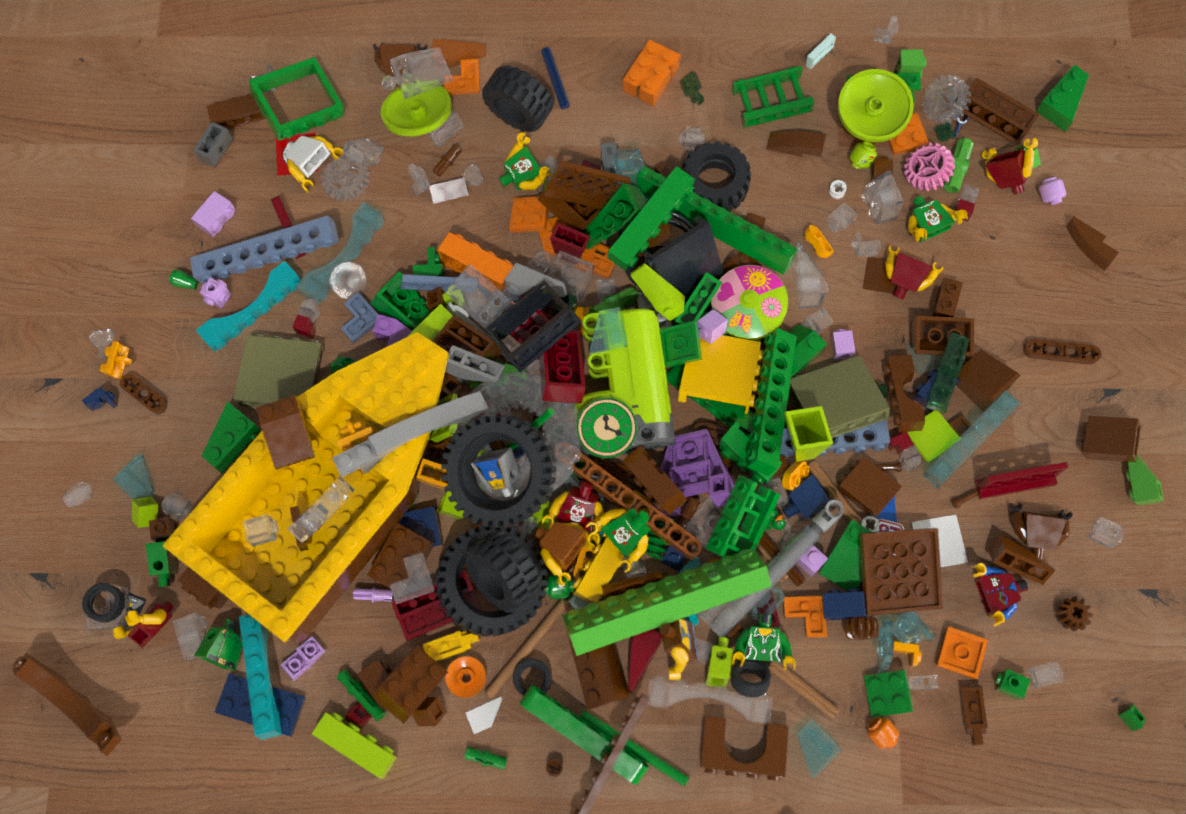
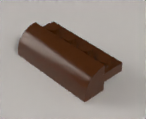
M979 78L975 79L956 107L960 112L1018 146L1040 115Z
M568 636L587 710L630 698L615 642L576 656Z

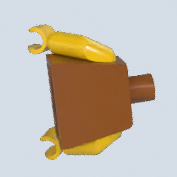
M556 522L549 530L540 527L536 532V538L541 540L539 543L541 556L550 571L558 576L557 583L560 586H565L561 579L562 576L568 581L571 580V576L568 573H563L562 569L566 571L584 545L588 549L595 548V545L588 541L589 532L577 523L561 524ZM594 535L591 540L596 543L598 537Z

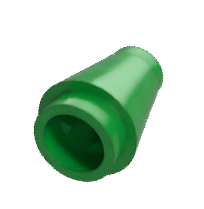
M174 269L169 277V283L173 287L196 290L199 284L198 280L180 269Z

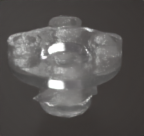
M343 262L334 267L328 282L332 291L338 297L350 299L358 292L362 294L366 287V275L364 270L356 263Z

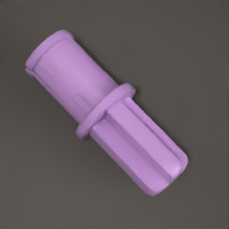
M373 587V589L356 588L353 591V599L372 600V603H375V601H393L394 592L392 589H376V587Z

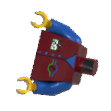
M982 563L971 566L977 570V573L973 574V576L978 578L974 581L986 614L989 618L993 617L996 623L993 626H997L1009 619L1018 608L1017 603L1021 601L1019 593L1028 591L1027 582L1024 579L1015 581L1011 573H1005L1004 570L985 566Z

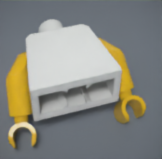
M301 136L296 142H289L286 147V156L289 158L287 161L289 172L298 182L302 183V187L307 193L309 191L306 189V186L310 184L314 188L312 181L306 180L305 177L309 178L331 153L335 161H340V158L335 154L339 153L343 156L341 148H333L331 143L320 136L309 138Z

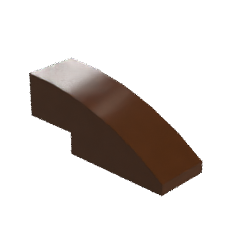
M807 131L770 132L767 150L800 157L803 154L821 157L826 134Z
M1075 216L1067 224L1066 228L1079 249L1093 263L1105 271L1119 252L1103 242L1106 237L1105 235Z

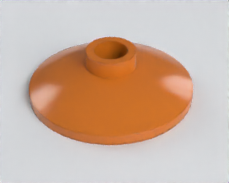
M468 656L454 660L449 665L448 673L445 676L449 690L461 698L477 695L483 689L486 682L484 666L477 659ZM469 674L470 680L465 682L463 680L464 675Z

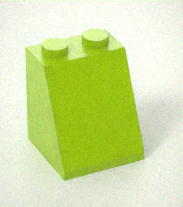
M822 406L784 413L786 428L796 462L815 459L833 445Z

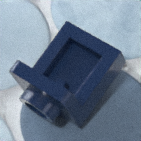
M675 537L673 540L678 541L681 538ZM692 545L686 547L688 552H690ZM669 546L662 563L680 571L686 557Z

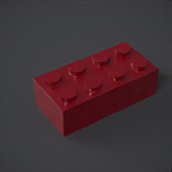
M571 330L539 356L542 401L582 404L585 392V377L580 331Z

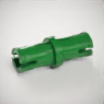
M468 746L464 759L480 763L484 767L492 766L504 770L508 757L490 753L489 750L483 751Z

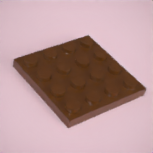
M938 528L860 533L862 582L867 616L943 609Z

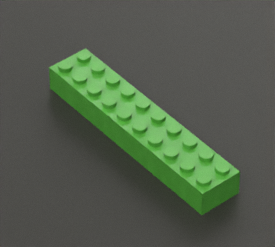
M753 548L744 549L738 554L725 556L718 561L705 563L701 567L687 569L681 574L668 576L655 583H648L644 587L628 590L624 594L608 597L604 601L591 603L578 610H571L567 614L562 615L576 656L657 628L664 623H671L772 586L767 566Z

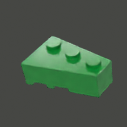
M1074 64L1045 97L1036 112L1066 132L1075 117L1089 74Z
M227 401L201 456L220 473H223L251 443V435L259 433L260 429Z

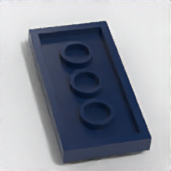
M231 673L228 674L214 713L253 725L247 678ZM272 687L280 717L282 734L292 737L306 697Z

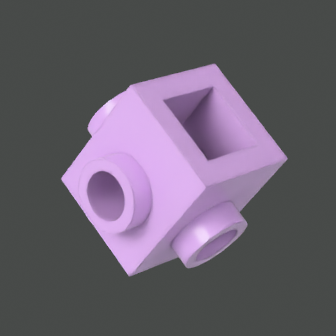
M209 278L202 285L199 292L204 297L203 301L210 306L215 305L220 309L223 308L232 295L227 289L225 282L220 279L216 281L212 278Z

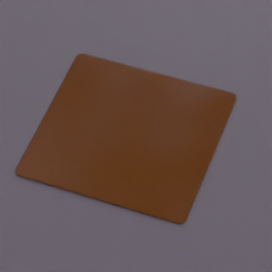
M867 257L863 289L894 294L897 286L890 283L891 280L887 277L886 259Z

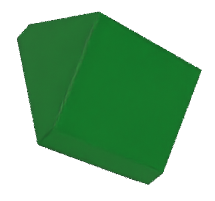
M1130 704L1118 714L1132 732L1143 728L1146 722V718L1134 704Z

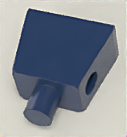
M811 475L788 495L787 499L790 504L782 508V511L787 519L797 514L801 521H805L815 517L830 500L814 475Z

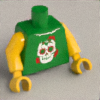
M521 132L517 135L518 142L515 143L503 164L506 174L498 178L502 187L512 183L518 191L536 190L544 182L546 176H551V173H547L550 168L545 166L540 168L528 148L523 146L530 143L529 137H526L523 141L525 133Z
M919 196L913 200L916 208L913 209L908 219V232L915 237L916 242H924L950 230L955 222L954 220H957L958 224L962 223V219L967 220V211L953 210L939 203L938 200L926 203L923 196Z
M632 508L628 511L624 509H611L600 516L598 521H590L586 526L587 528L591 524L595 525L596 530L590 533L595 534L602 525L601 530L625 558L629 556L627 560H623L618 564V567H621L624 562L628 564V569L625 572H629L632 569V563L636 562L647 550L649 540L647 534L650 532V527L646 524L649 521V515L645 511L637 513Z

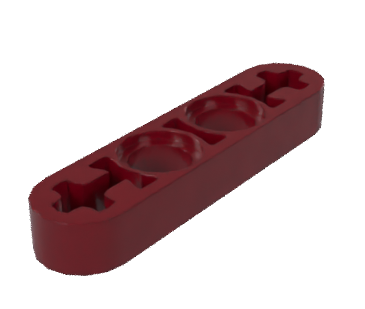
M277 196L270 199L282 228L292 227L280 197ZM304 253L298 254V256L296 257V259H299V258H301V257H304L305 254H304Z

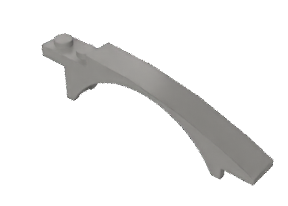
M479 391L439 405L369 436V440L332 457L341 477L360 468L363 474H366L381 459L405 443L444 426L467 423L472 420V417L488 410L489 407Z

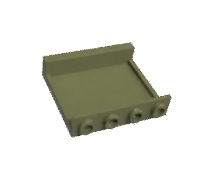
M261 334L247 335L233 400L238 405L259 407L293 395L298 397L315 385L320 354L325 349L316 340L305 342L298 338L287 340L279 336L269 338Z
M860 355L791 378L789 392L794 393L801 409L822 406L832 438L889 419L890 407Z

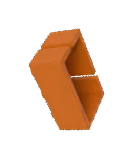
M649 39L623 78V91L637 98L639 86L640 100L654 106L670 82V78L673 77L679 68L680 54Z

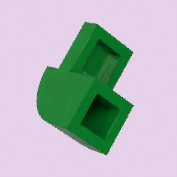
M427 247L428 264L413 265V275L444 277L445 269L443 264H441L439 253L437 254L435 247Z

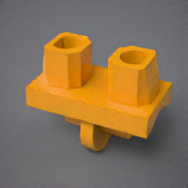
M113 341L111 346H106L104 353L108 360L107 363L101 364L100 372L121 380L125 365L132 364V360L127 358L130 348L121 345L117 341Z
M350 419L346 420L348 426L342 428L341 432L342 434L351 432V434L337 440L338 446H341L345 452L355 447L353 440L360 438L362 443L369 440V436L373 432L371 426L355 432V429L362 427L360 422L351 424Z

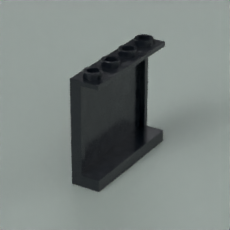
M699 215L692 219L695 227L653 254L646 250L643 251L645 256L644 263L685 296V303L706 272L718 280L724 275L710 223Z

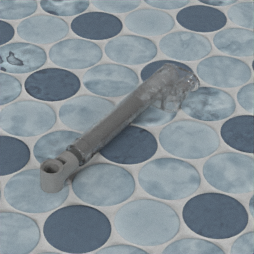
M838 500L829 501L812 519L813 523L810 526L805 525L801 532H798L766 565L772 587L696 614L719 637H725L813 547V544H816L821 539L819 535L822 532L825 533L841 518L844 511L843 504ZM837 506L840 510L839 514L832 515L829 512V507Z

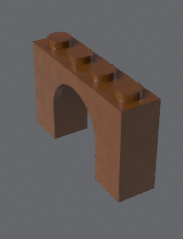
M705 716L700 768H704L705 773L717 774V770L726 771L725 775L738 776V773H746L747 778L759 779V775L767 776V780L780 781V777H785L788 725L766 724L765 744L762 755L755 762L744 764L732 759L726 751V718Z

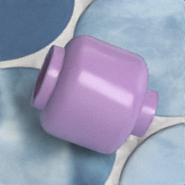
M1057 177L1046 179L1039 186V192L1044 203L1050 202L1051 205L1061 203V198L1067 194L1063 180L1057 179Z

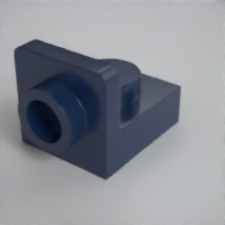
M102 387L82 400L85 406L92 411L103 407L105 402L113 408L117 407V404L114 402L116 399L114 394L110 390H104Z

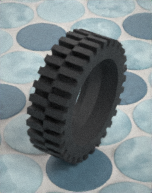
M510 416L481 417L479 420L469 422L470 425L461 427L460 430L462 432L455 433L452 437L455 441L449 442L447 445L450 452H445L443 455L444 459H448L447 463L441 465V470H447V475H441L442 481H448V486H444L445 492L451 491L452 493L448 497L450 503L457 502L454 508L457 511L463 510L462 516L466 519L472 517L471 522L476 524L482 522V526L486 527L492 525L493 527H505L532 517L533 513L542 509L540 506L548 501L546 496L552 494L553 488H550V486L556 481V478L552 477V473L556 472V466H552L555 456L549 453L552 450L551 445L545 444L544 441L547 439L544 435L538 434L540 430L536 427H531V423L527 421H521V418ZM507 440L517 444L526 453L530 462L531 474L526 488L521 494L510 500H497L489 497L480 489L475 479L474 468L471 463L477 458L479 452L493 441Z
M480 525L475 529L467 530L464 534L462 533L446 548L438 562L439 567L435 573L437 575L435 586L438 589L436 596L440 597L441 600L439 605L446 610L444 614L453 619L452 623L455 625L459 624L462 630L471 631V634L474 635L481 634L484 637L499 636L520 628L536 615V610L541 608L543 604L541 600L545 598L547 593L544 591V588L548 586V580H545L544 576L548 575L547 569L543 570L542 565L545 562L538 556L541 553L539 548L535 550L532 547L535 543L532 540L527 541L524 539L527 536L524 533L517 534V529L513 527L506 529V526L493 527L492 525L484 527ZM492 531L503 532L511 536V539H515L521 548L523 547L526 554L531 557L533 565L538 570L537 574L540 576L541 585L538 594L516 612L501 610L488 612L479 610L465 599L461 591L460 575L465 565L466 551Z

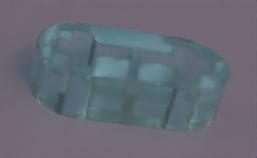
M771 588L754 604L751 614L755 620L759 621L757 607L768 606L764 610V614L772 615L783 603L784 593L782 590ZM770 593H778L777 598L779 601L775 600L769 604L768 601L772 598Z

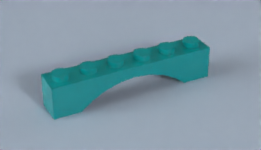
M283 261L270 271L263 291L248 307L230 316L211 318L196 331L208 346L216 352L224 348L226 343L232 338L239 336L241 331L247 326L253 325L257 318L268 313L276 303L282 302L290 292L296 291L300 284H302V281L286 261Z
M251 615L240 616L239 621L254 735L261 740L282 735L280 717L273 695L268 667L267 628Z

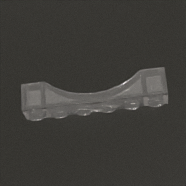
M654 677V680L650 679L648 689L649 701L646 706L667 709L684 700L705 698L720 701L732 707L748 722L768 724L771 721L773 698H769L767 693L754 698L740 695L736 691H727V687L715 686V689L707 688V684L695 683V686L686 685L687 681L675 680L672 683L666 682L667 678Z

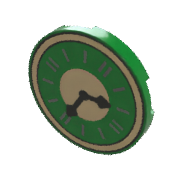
M600 398L586 405L578 417L576 426L577 436L583 448L599 458H612L625 453L632 446L637 433V423L631 409L623 402L613 398Z

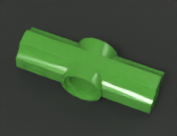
M963 138L957 142L954 155H952L955 160V169L952 170L953 176H948L949 182L945 181L943 186L946 192L958 193L961 188L963 177L966 175L970 164L969 158L974 145L971 139Z
M628 287L618 293L608 295L602 299V302L589 308L588 314L622 311L637 302L638 293L632 287Z

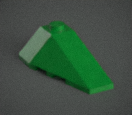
M625 183L621 185L583 232L591 236L586 246L587 249H592L630 224L647 201L639 187Z
M399 271L375 295L370 304L384 316L397 319L413 331L431 313L426 308L425 301L419 297L416 290L400 289L402 273Z
M797 324L788 332L797 336L791 378L799 374L822 354L827 345L814 330Z

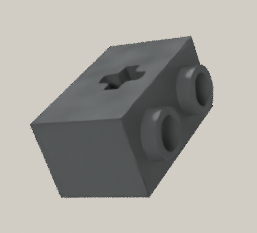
M211 122L193 152L199 161L215 168L233 138L227 128Z

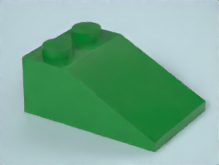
M854 520L850 521L819 572L821 576L847 592L848 589H858L862 583L860 533H872V531Z

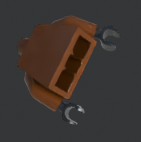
M381 43L380 47L377 48L376 44H373L376 65L386 76H393V86L398 87L403 86V76H412V73L417 70L424 55L428 52L427 44H425L424 48H420V43H417V50L414 45H383Z
M1012 503L1010 504L1008 511L1012 514L1014 528L1019 539L1026 546L1032 547V553L1041 560L1044 558L1045 549L1056 550L1057 546H1060L1068 538L1070 532L1069 519L1073 516L1072 512L1069 511L1066 516L1063 514L1064 509L1057 516L1027 511L1020 513L1022 509L1021 503H1018V509H1014Z

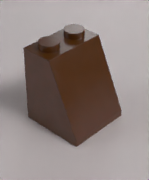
M983 350L976 354L974 353L973 357L968 356L965 359L967 363L963 366L959 364L952 371L954 376L960 380L956 386L983 412L1021 376L1018 372Z

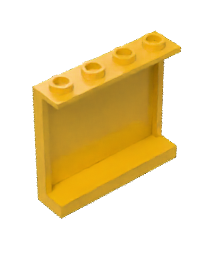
M722 335L709 344L700 338L702 360L685 364L678 401L686 403L688 395L746 406L745 414H748L749 406L753 407L755 395L751 394L752 391L756 392L758 380H754L755 376L759 377L761 365H757V361H762L763 350H760L761 342Z

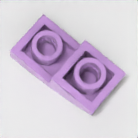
M310 637L296 649L297 652L281 664V668L293 681L299 678L325 653V650L313 637Z

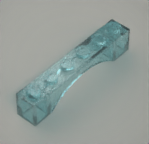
M365 202L352 215L351 235L342 252L327 265L307 272L296 286L303 296L317 305L326 299L330 289L339 282L340 276L348 271L354 258L361 254L365 244L371 241L372 235L383 225L384 219L381 212Z
M1005 391L923 476L939 489L1021 403Z

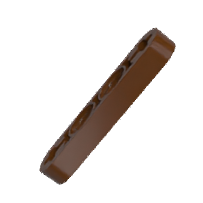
M1038 339L1028 341L1023 349L1024 354L1032 359L1089 365L1096 363L1102 355L1101 350L1094 345ZM1032 345L1034 346V349H1038L1035 351V353L1032 349H1030ZM1048 347H1055L1057 355H1051L1048 352ZM1067 349H1074L1077 356L1070 357L1067 354ZM1090 351L1092 352V355H1095L1093 359L1090 355H1087Z

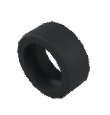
M108 583L93 585L86 591L83 597V611L88 618L101 623L111 622L121 615L125 607L124 595L119 588ZM108 591L114 596V605L107 614H98L93 609V602L99 593Z
M527 659L515 668L513 684L522 696H524L527 690L522 686L520 677L522 672L529 667H537L544 674V683L540 690L547 693L550 689L552 674L548 666L542 661Z
M745 659L742 667H740V660L736 662L730 679L733 689L746 697L756 698L764 695L768 691L771 680V671L768 666L759 660ZM751 673L757 675L762 681L748 682L741 678L740 674Z

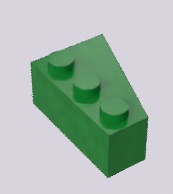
M736 421L721 439L720 454L725 459H731L737 463L736 466L741 471L750 473L755 482L758 484L763 483L766 486L780 469L782 462L779 461L778 469L768 476L747 468V452L750 449L751 442L749 437L751 434L746 436L739 429L741 425Z

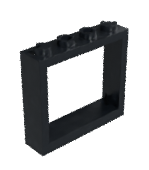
M543 280L485 330L519 372H522L581 321L546 281ZM553 299L562 311L511 352L502 340L548 301Z

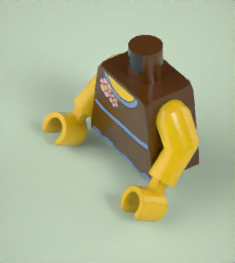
M683 618L671 623H664L660 627L664 650L676 661L674 667H669V680H680L681 672L686 664L698 660L693 624Z

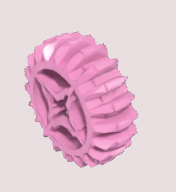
M930 142L927 147L922 144L921 149L916 147L915 153L910 152L911 158H906L907 164L904 165V174L907 177V181L914 188L918 187L921 191L925 188L929 192L932 187L936 190L938 185L943 187L944 181L949 182L948 176H953L952 170L955 169L954 157L951 151L947 150L945 146L941 147L938 143L933 146ZM943 160L942 168L939 170L938 167L940 166V162ZM920 165L919 172L916 174V169Z

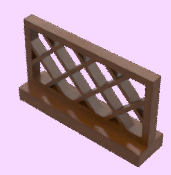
M560 161L551 176H546L544 180V196L603 209L623 183H631V178ZM562 168H564V169H568V170H570V171L562 172L561 170H562ZM584 173V174H588V175H585V176H581V177H580L579 174ZM575 176L573 179H567V177ZM589 180H592V181H593V182H591V183L585 184V181H589ZM603 185H610L609 187L602 188Z

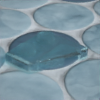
M620 308L600 311L589 350L590 354L627 347L628 344Z
M140 453L112 479L132 499L148 497L155 492L152 483H150V475L144 463V456Z
M915 612L902 613L888 628L903 644L917 643L923 639H927L929 642L937 636Z
M883 620L882 626L879 628V636L877 637V640H879L877 674L888 672L893 657L892 621Z

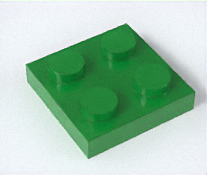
M696 321L660 329L665 368L702 360L698 323Z
M906 670L864 676L871 718L914 712Z

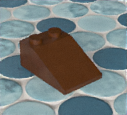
M296 395L256 407L260 426L276 470L315 458L303 406Z

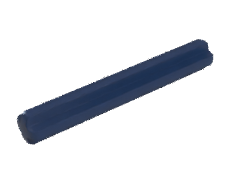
M549 47L543 48L541 50L560 109H568L569 101L551 49Z

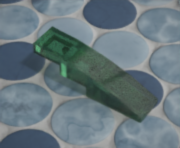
M950 333L929 395L927 408L946 413L951 395L955 389L958 374L962 369L970 338Z

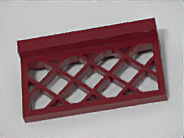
M1063 462L976 479L974 483L976 490L979 492V500L1056 486L1058 484L1056 477L1068 468V464Z

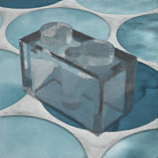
M368 138L351 140L345 144L342 158L359 168L379 163L384 147Z
M195 612L172 621L183 659L188 661L198 658L194 655L207 633L206 628L208 627L205 617Z

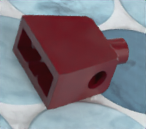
M558 223L550 237V241L555 254L569 261L579 262L591 236Z

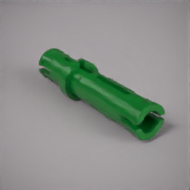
M347 669L338 674L337 679L346 687L347 693L350 696L353 695L376 722L386 715V712L364 690L362 683L356 681Z

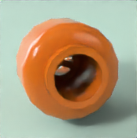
M876 717L868 724L867 735L878 748L884 749L888 747L890 749L897 744L899 731L888 718Z

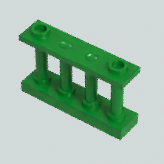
M802 66L790 67L787 70L733 82L732 94L740 93L746 110L742 117L743 128L813 111L815 103L813 96L804 97L798 80L801 79ZM791 81L798 100L787 101L781 83ZM775 86L780 101L779 105L771 106L769 104L764 87ZM757 89L763 109L753 110L747 91Z

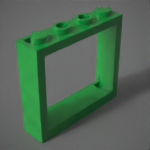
M315 57L249 80V91L278 141L285 138L289 139L299 133H305L314 127H321L325 123L336 121L344 115V106ZM315 74L333 106L280 125L262 92Z

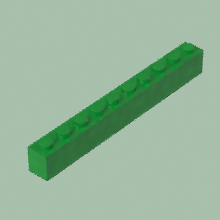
M639 163L628 173V177L631 178L629 185L639 187L647 201L650 200L666 180L661 174ZM694 192L689 197L685 196L682 199L684 202L678 211H673L686 218L692 226H694L692 219L699 215L710 223L714 238L782 275L792 266L798 248Z

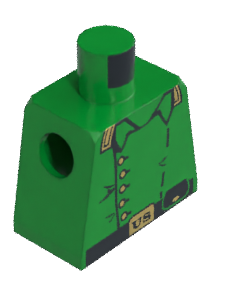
M226 619L223 628H209L194 656L222 669L236 670L242 648V637L234 633L237 622Z

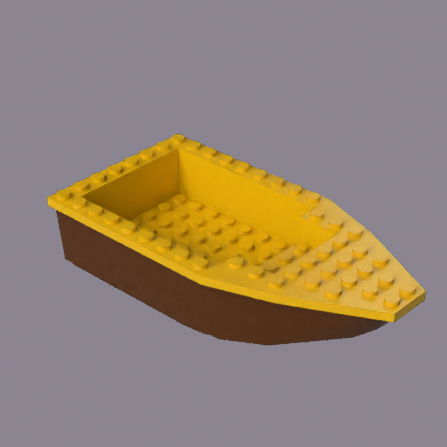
M417 332L336 371L299 395L297 398L303 406L315 458L276 470L263 432H261L162 546L282 641L286 642L290 638L303 643L387 540L395 524L401 521L415 500L420 485L416 477L422 459L427 460L431 436L430 431L405 443L381 459L366 474H363L360 468L341 477L332 457L344 452L342 447L338 446L337 440L351 434V432L342 434L341 429L348 426L346 420L350 419L351 424L359 421L362 426L355 429V432L371 426L373 431L371 434L373 435L403 420L437 407L449 358L448 352ZM358 438L356 440H353V443L355 446L361 444L362 441L360 438ZM295 506L299 507L303 521L317 518L320 530L305 533L309 550L301 552L297 546L290 508Z

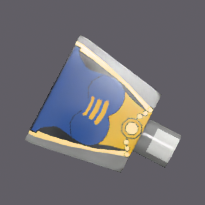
M511 447L481 453L471 463L487 489H501L504 497L515 493L512 484L519 478L520 473Z

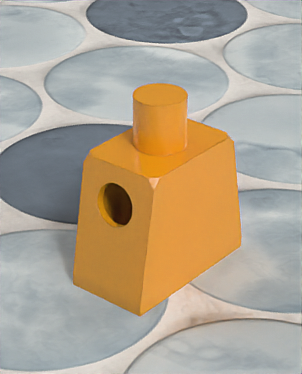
M422 459L416 477L418 481L443 490L444 486H448V481H442L441 475H447V470H441L440 464Z

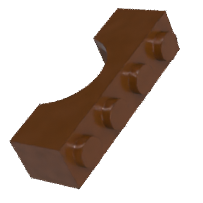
M912 355L888 356L883 370L884 375L888 376L887 390L891 392L892 396L890 397V406L895 411L893 415L894 425L898 426L899 432L922 431L925 424L922 404L909 399L903 391V386L912 381L915 372Z

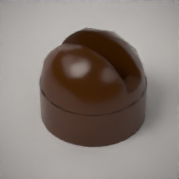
M557 759L550 760L546 765L547 774L551 777L561 775L563 770L562 763ZM549 767L557 769L559 772L552 771Z

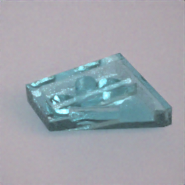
M812 719L797 733L810 775L815 779L842 749Z

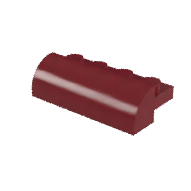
M467 571L461 573L460 587L465 599L473 607L482 610ZM435 584L391 601L406 641L452 623L453 619L450 616L447 617L444 614L446 610L439 605L441 600L440 597L436 596L438 589Z

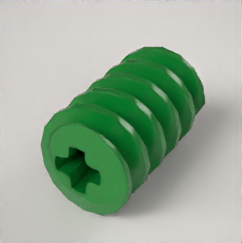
M661 520L654 522L655 527L658 529L665 527V523ZM650 531L648 533L650 537H648L649 540L645 554L655 559L663 560V557L659 555L660 552L666 553L662 545H669Z

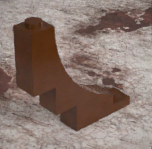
M27 652L23 657L17 658L12 668L14 675L59 708L79 727L89 740L98 745L101 753L108 756L122 740L111 717L91 705L89 698L69 686L66 678Z

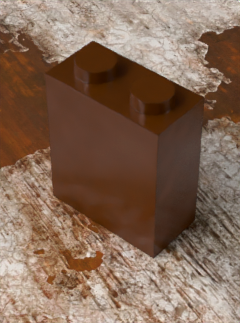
M1088 416V422L1084 423V434L1086 435L1085 440L1081 442V452L1084 453L1087 459L1136 463L1142 427L1139 419Z
M863 457L861 461L857 459L850 467L852 471L849 475L844 474L838 481L840 484L838 490L866 514L877 518L902 486L866 457Z

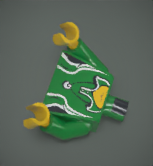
M759 614V624L749 625V628L744 629L736 639L734 655L731 661L732 665L735 659H739L741 661L740 667H742L745 659L783 662V669L785 671L786 664L789 663L793 665V670H795L796 662L792 655L791 644L784 632L780 631L778 627H771V615Z

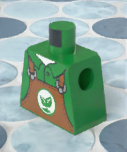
M165 542L146 543L149 575L158 576V587L171 586L170 575L178 574V558L162 546Z

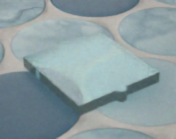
M913 344L906 345L909 355H912L917 375L931 372L933 369L938 370L941 366L944 368L948 366L944 355L915 354Z

